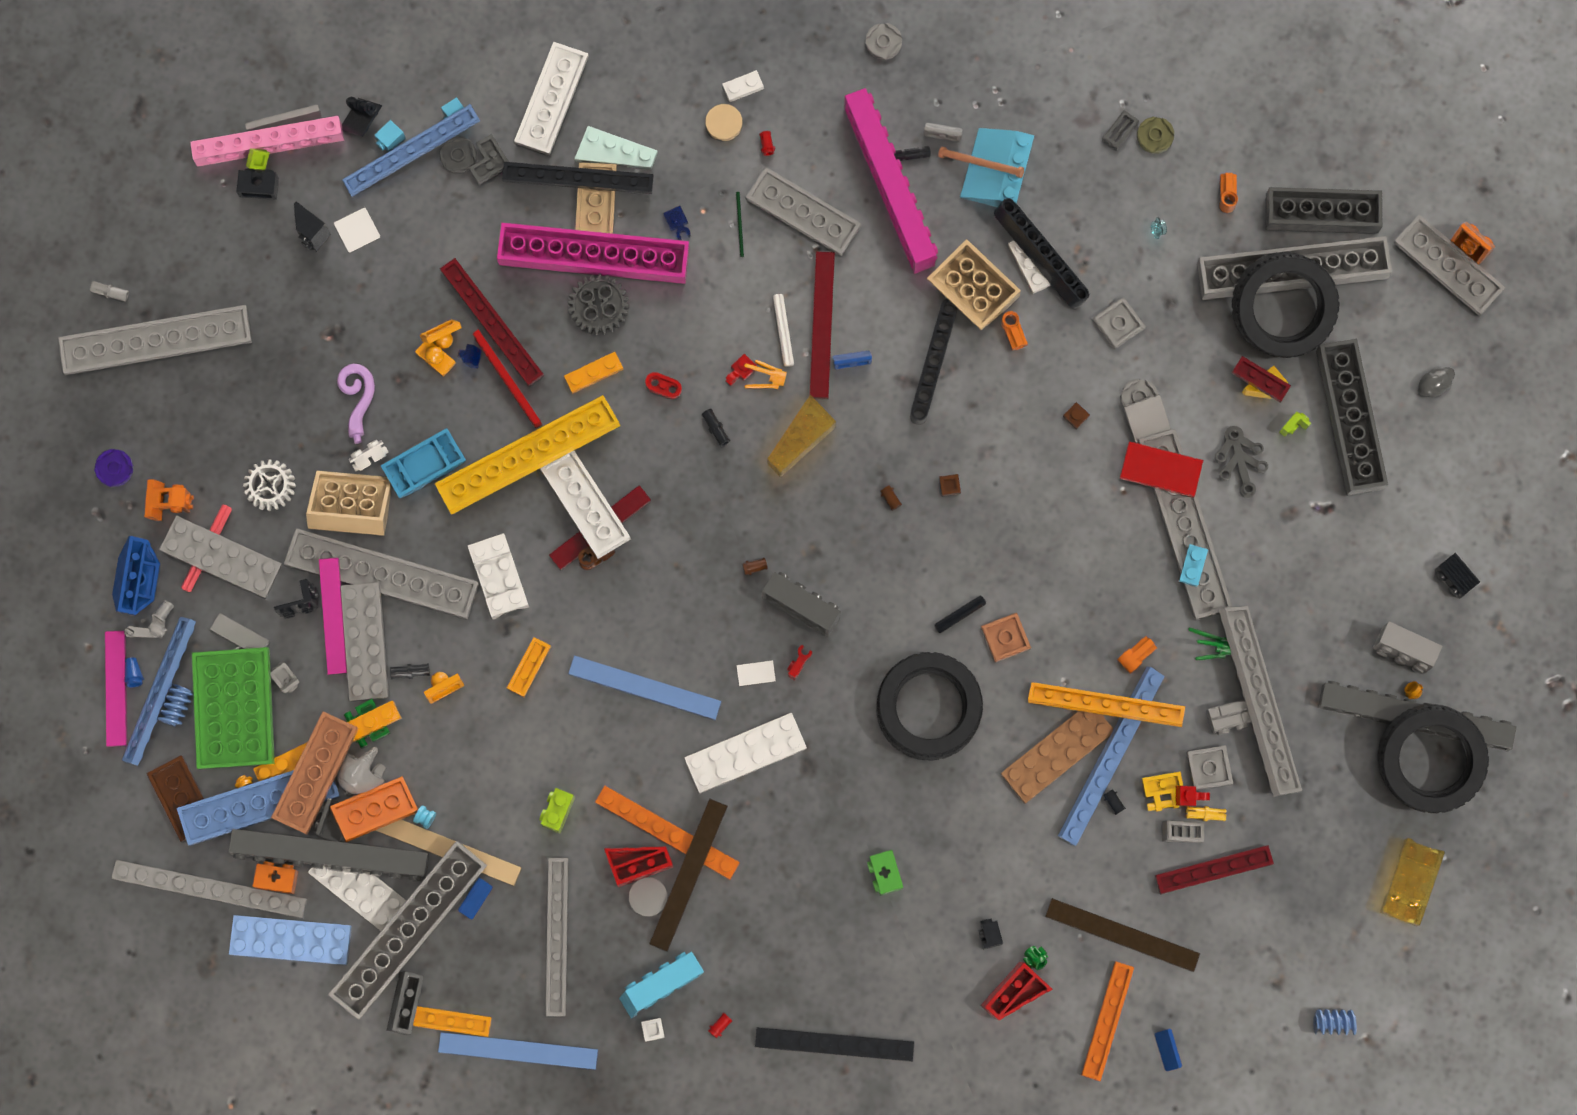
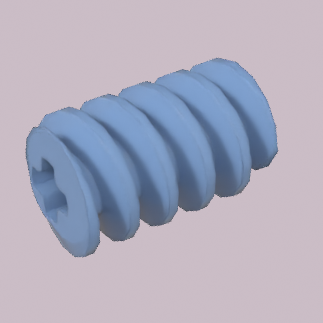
M172 684L176 687L169 689L173 696H166L170 703L163 704L167 710H161L160 713L164 717H158L157 720L176 727V725H182L178 718L186 716L181 712L182 710H188L184 703H191L187 696H194V693L187 688Z
M1317 1009L1313 1021L1314 1033L1317 1034L1318 1029H1320L1322 1035H1324L1326 1029H1328L1329 1034L1332 1035L1333 1030L1336 1029L1337 1034L1340 1035L1341 1030L1344 1029L1345 1034L1348 1035L1349 1030L1352 1029L1353 1035H1356V1016L1353 1010H1348L1347 1014L1345 1010H1340L1338 1014L1336 1009L1332 1010L1331 1013L1328 1009H1325L1323 1013L1320 1009Z

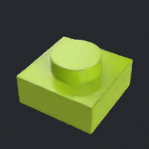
M250 148L246 167L265 170L270 152Z

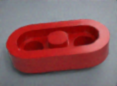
M652 372L645 379L647 389L663 397L676 399L682 393L680 382L663 374ZM653 381H658L657 386H653L651 383ZM673 387L676 389V391L674 393L669 392V389Z

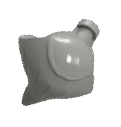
M377 747L371 748L368 752L360 749L358 753L353 755L347 752L338 771V781L345 796L350 797L353 794L367 792L385 782L382 775L387 768L378 762L373 770L370 771V765L378 753Z

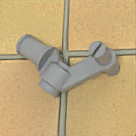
M163 600L156 613L152 614V623L149 628L128 626L125 629V636L128 638L162 639L168 630L164 628L165 619L174 605Z

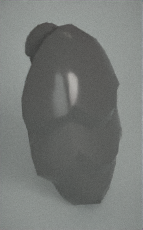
M1436 367L1421 378L1418 393L1421 396L1428 397L1441 395L1451 388L1455 376L1454 370L1450 367Z

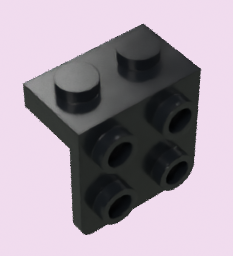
M307 579L300 580L303 599L275 606V612L280 617H284V619L295 617V614L300 612L303 614L314 612V609L318 608L317 598H319V593L313 583H310Z

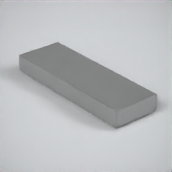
M219 613L210 628L212 632L243 649L267 647L270 643L268 639Z

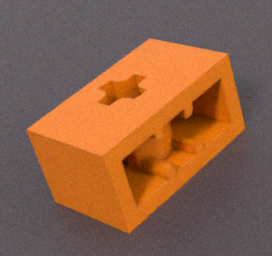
M268 861L256 865L253 882L254 888L295 894L299 871L294 869L293 865L282 864V867L274 866L275 863ZM272 875H280V879H276V881L272 879Z

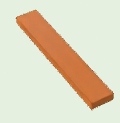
M1117 961L1114 963L1081 1076L1101 1081L1134 967Z

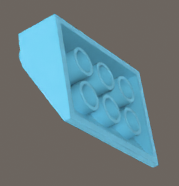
M979 128L971 156L1017 168L1021 166L1024 167L1025 174L1034 135L1012 130ZM969 163L960 198L998 207L1006 198L1012 199L1017 204L1023 177L1018 178L1014 174Z

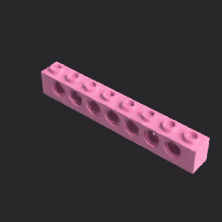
M339 116L197 140L190 143L193 160L198 167L248 158L250 148L267 150L270 152L269 154L344 141V135Z

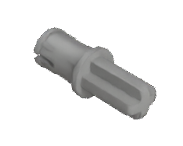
M93 281L90 285L91 292L106 296L107 299L114 298L126 302L128 299L129 291L113 287V284L106 285Z

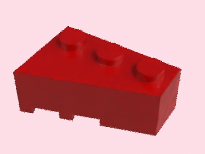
M666 846L604 848L618 888L673 868Z
M1019 962L980 1006L994 1019L1001 1020L1053 989L1024 962Z

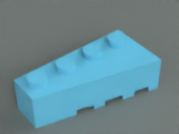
M685 952L675 957L676 961L672 964L666 962L659 967L660 971L655 974L651 971L642 977L643 981L638 984L634 981L625 987L626 991L619 999L631 1019L641 1009H648L658 999H664L673 993L675 989L682 988L704 973L692 952L688 954Z

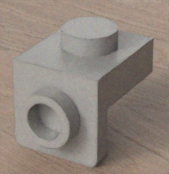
M284 661L270 670L272 679L284 694L286 692L291 693L298 687L299 680Z

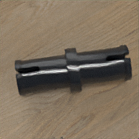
M712 409L704 411L701 415L709 426V432L713 433L720 447L727 445L731 440L726 435L722 422L718 421Z
M429 663L390 667L391 679L407 677L413 679V677L430 676Z

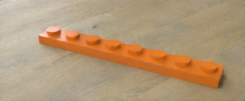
M603 787L595 801L596 804L685 855L687 854L694 837L693 835L609 787ZM712 846L704 863L706 867L731 880L740 864L737 860Z

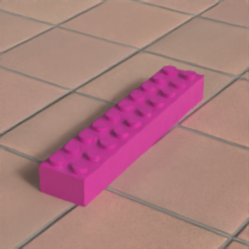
M864 88L845 95L844 110L912 271L916 274L935 266L938 249L936 244L930 241V230L922 222L924 220L922 211L916 208V197L908 189L910 184L907 176L903 177L902 164L894 156L896 151L893 143L888 142V131L880 123V120H882L878 109H874L873 96Z
M501 223L497 261L501 266L591 275L601 274V276L609 275L611 277L686 284L690 246L689 241Z

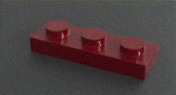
M1244 356L1240 358L1232 371V374L1281 403L1291 387L1290 384Z

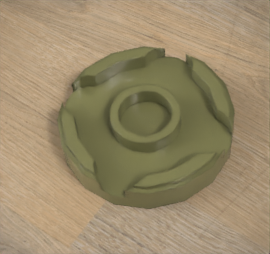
M1150 117L1145 119L1137 131L1138 143L1149 153L1159 154L1165 152L1171 147L1174 140L1172 124L1164 118Z

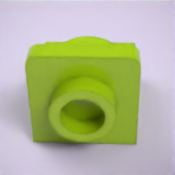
M1296 411L1280 430V433L1284 437L1288 433L1293 434L1299 425L1306 430L1311 425V422H1309V418L1305 414Z

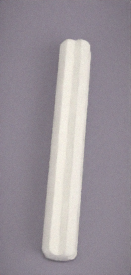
M776 294L773 296L783 363L785 367H791L794 365L784 297L783 294Z

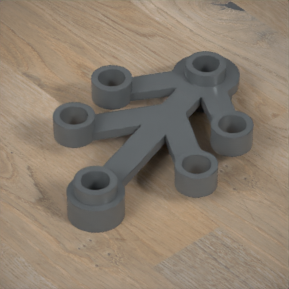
M1230 426L1224 434L1226 442L1221 450L1215 454L1214 459L1217 463H1223L1232 445L1234 455L1226 468L1221 470L1219 478L1222 481H1228L1231 478V472L1237 464L1243 484L1240 487V494L1244 498H1251L1256 492V487L1250 482L1246 463L1256 468L1259 473L1267 471L1268 463L1266 461H1258L1243 452L1241 444L1251 449L1254 455H1260L1264 447L1261 443H1254L1245 438L1240 427ZM1236 432L1238 437L1233 438L1231 433ZM1259 446L1261 451H1255L1254 447ZM1222 454L1224 459L1219 460L1217 455ZM1259 465H1265V470H1261ZM1223 472L1228 473L1229 477H1228V478H1224V477L1222 476V473H1223ZM1246 486L1251 487L1252 491H1251V492H1247V491L1245 490V487H1246Z

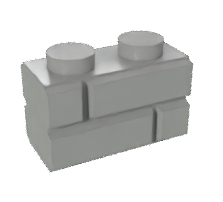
M1245 699L1213 707L1206 711L1211 732H1217L1218 735L1229 733V729L1235 727L1237 730L1248 728L1247 724L1252 722Z

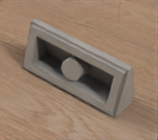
M926 123L924 135L959 142L961 141L963 129Z

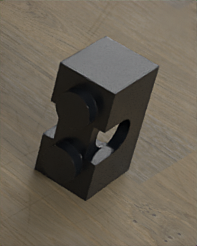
M250 168L238 171L236 192L239 197L277 200L279 177L276 172L265 169L263 173H260ZM256 180H262L259 185H254Z

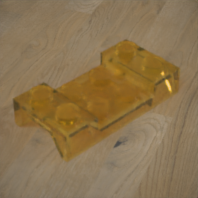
M1406 838L1380 913L1414 926H1420L1445 851L1431 849L1416 843L1410 838Z

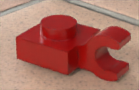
M743 354L731 365L733 372L728 374L725 380L730 386L739 378L745 381L755 371L744 366L745 364L757 366L746 354Z
M803 645L798 648V659L796 662L793 660L787 669L790 671L788 677L794 681L806 661L812 656L811 650L807 655L802 654Z
M1176 786V806H1196V800H1210V793L1196 792V786Z

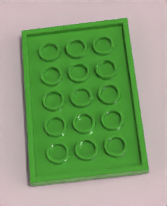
M269 647L192 653L197 769L275 764Z

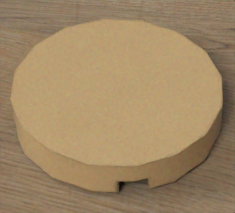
M729 104L714 106L706 116L705 124L707 131L714 139L721 141L734 139L739 135L742 128L740 112Z

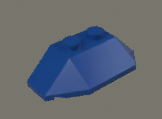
M129 536L118 557L112 592L116 612L136 615L154 601L160 562L151 548V544L146 539Z

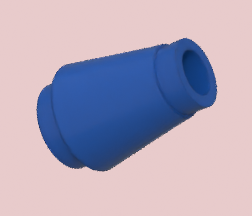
M127 658L125 660L124 682L127 683V687H139L143 684L144 678L137 658Z

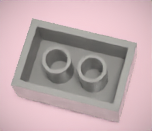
M1389 621L1381 628L1372 649L1377 650V654L1383 657L1390 656L1394 658L1396 663L1400 665L1407 664L1412 667L1413 671L1422 674L1434 667L1443 646Z

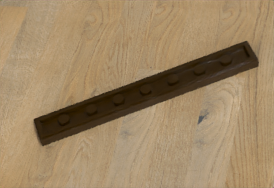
M711 798L709 799L651 938L650 945L668 952L728 808L727 805Z
M1053 898L1045 915L1046 918L1191 972L1195 971L1200 953Z

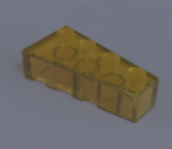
M811 395L767 459L768 465L780 477L836 428V421Z

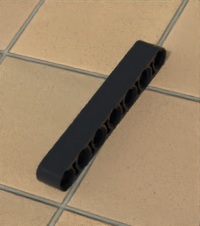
M1010 198L1004 199L994 210L995 218L1068 306L1073 309L1079 308L1089 298L1088 289L1016 202Z
M945 299L941 304L911 408L910 419L916 425H921L927 420L958 308L948 299ZM952 306L954 311L947 312L944 307ZM942 323H946L949 326V328L943 330L939 327V325ZM942 341L944 346L937 347L934 345V342ZM936 358L939 363L932 365L929 360ZM932 376L934 381L928 383L924 380V377ZM925 393L929 396V399L921 400L919 395ZM916 411L923 412L924 416L922 418H917L914 416V413Z

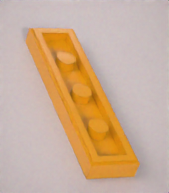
M417 1006L413 1026L489 1037L492 1017Z

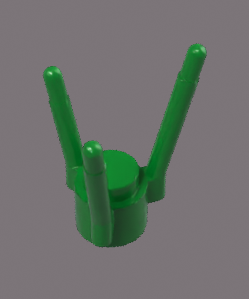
M1191 627L1188 628L1191 632L1218 640L1213 642L1198 639L1197 643L1215 646V652H1219V654L1198 656L1195 658L1196 660L1225 659L1226 655L1231 656L1232 653L1226 637H1219Z

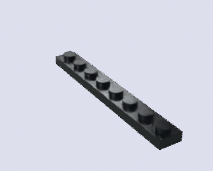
M505 161L502 176L503 182L652 194L654 174Z
M757 1027L755 1048L913 1062L914 1041Z

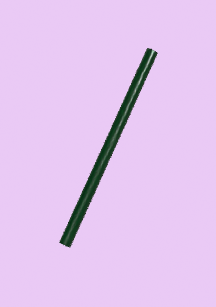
M736 192L740 257H744L740 192Z

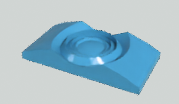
M446 428L382 464L381 467L398 497L402 498L422 489L431 481L450 473L463 464L466 459Z

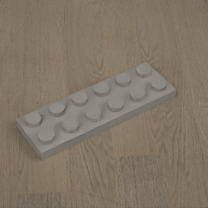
M765 167L746 196L747 201L840 256L843 255L861 227V223L767 167Z
M1420 214L1394 241L1396 246L1479 316L1505 289L1500 282Z
M177 515L159 549L163 553L266 599L282 566V563Z
M380 583L341 586L349 701L389 698Z

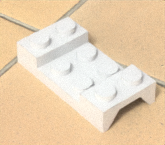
M503 533L468 545L492 619L494 620L502 614L516 609L529 608L505 534Z

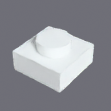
M661 1018L641 1022L645 1042L665 1038Z

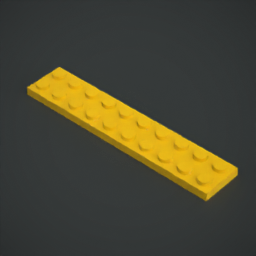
M602 395L434 484L452 515L620 427V423Z

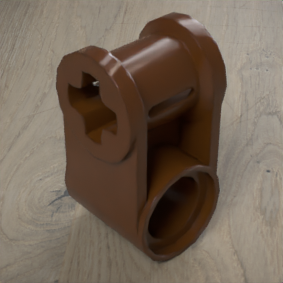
M588 546L579 553V564L582 569L591 570L612 557L616 551L612 550L598 559L590 546ZM584 557L590 558L591 561H584Z

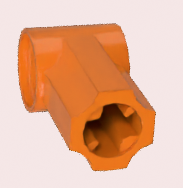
M1225 173L1220 175L1219 208L1224 213H1231L1238 202L1237 175ZM1224 200H1231L1233 204H1227Z
M1014 311L1006 312L1002 317L1001 326L1005 330L1012 351L1027 346L1028 343L1020 325L1018 314ZM1012 318L1015 324L1008 325L1005 319Z
M1145 636L1132 649L1129 648L1117 660L1131 674L1157 647L1150 638Z

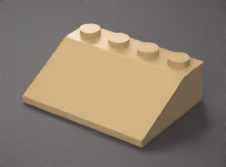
M967 239L927 277V280L980 330L984 329L1007 310L1020 297L1021 290Z
M316 471L306 512L308 529L384 535L392 487L389 479L382 476Z

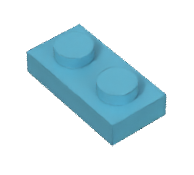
M1189 544L1179 582L1198 587L1208 549Z

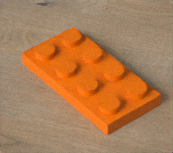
M403 776L330 806V810L345 842L411 816L418 811Z

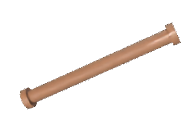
M943 146L939 150L938 155L940 158L948 157L1014 174L1018 178H1022L1024 175V167L1021 166L1017 168L947 150Z

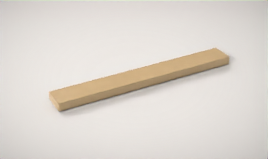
M404 820L396 821L375 830L442 858L456 842ZM464 845L487 864L486 868L481 872L482 874L515 886L522 869L521 867Z

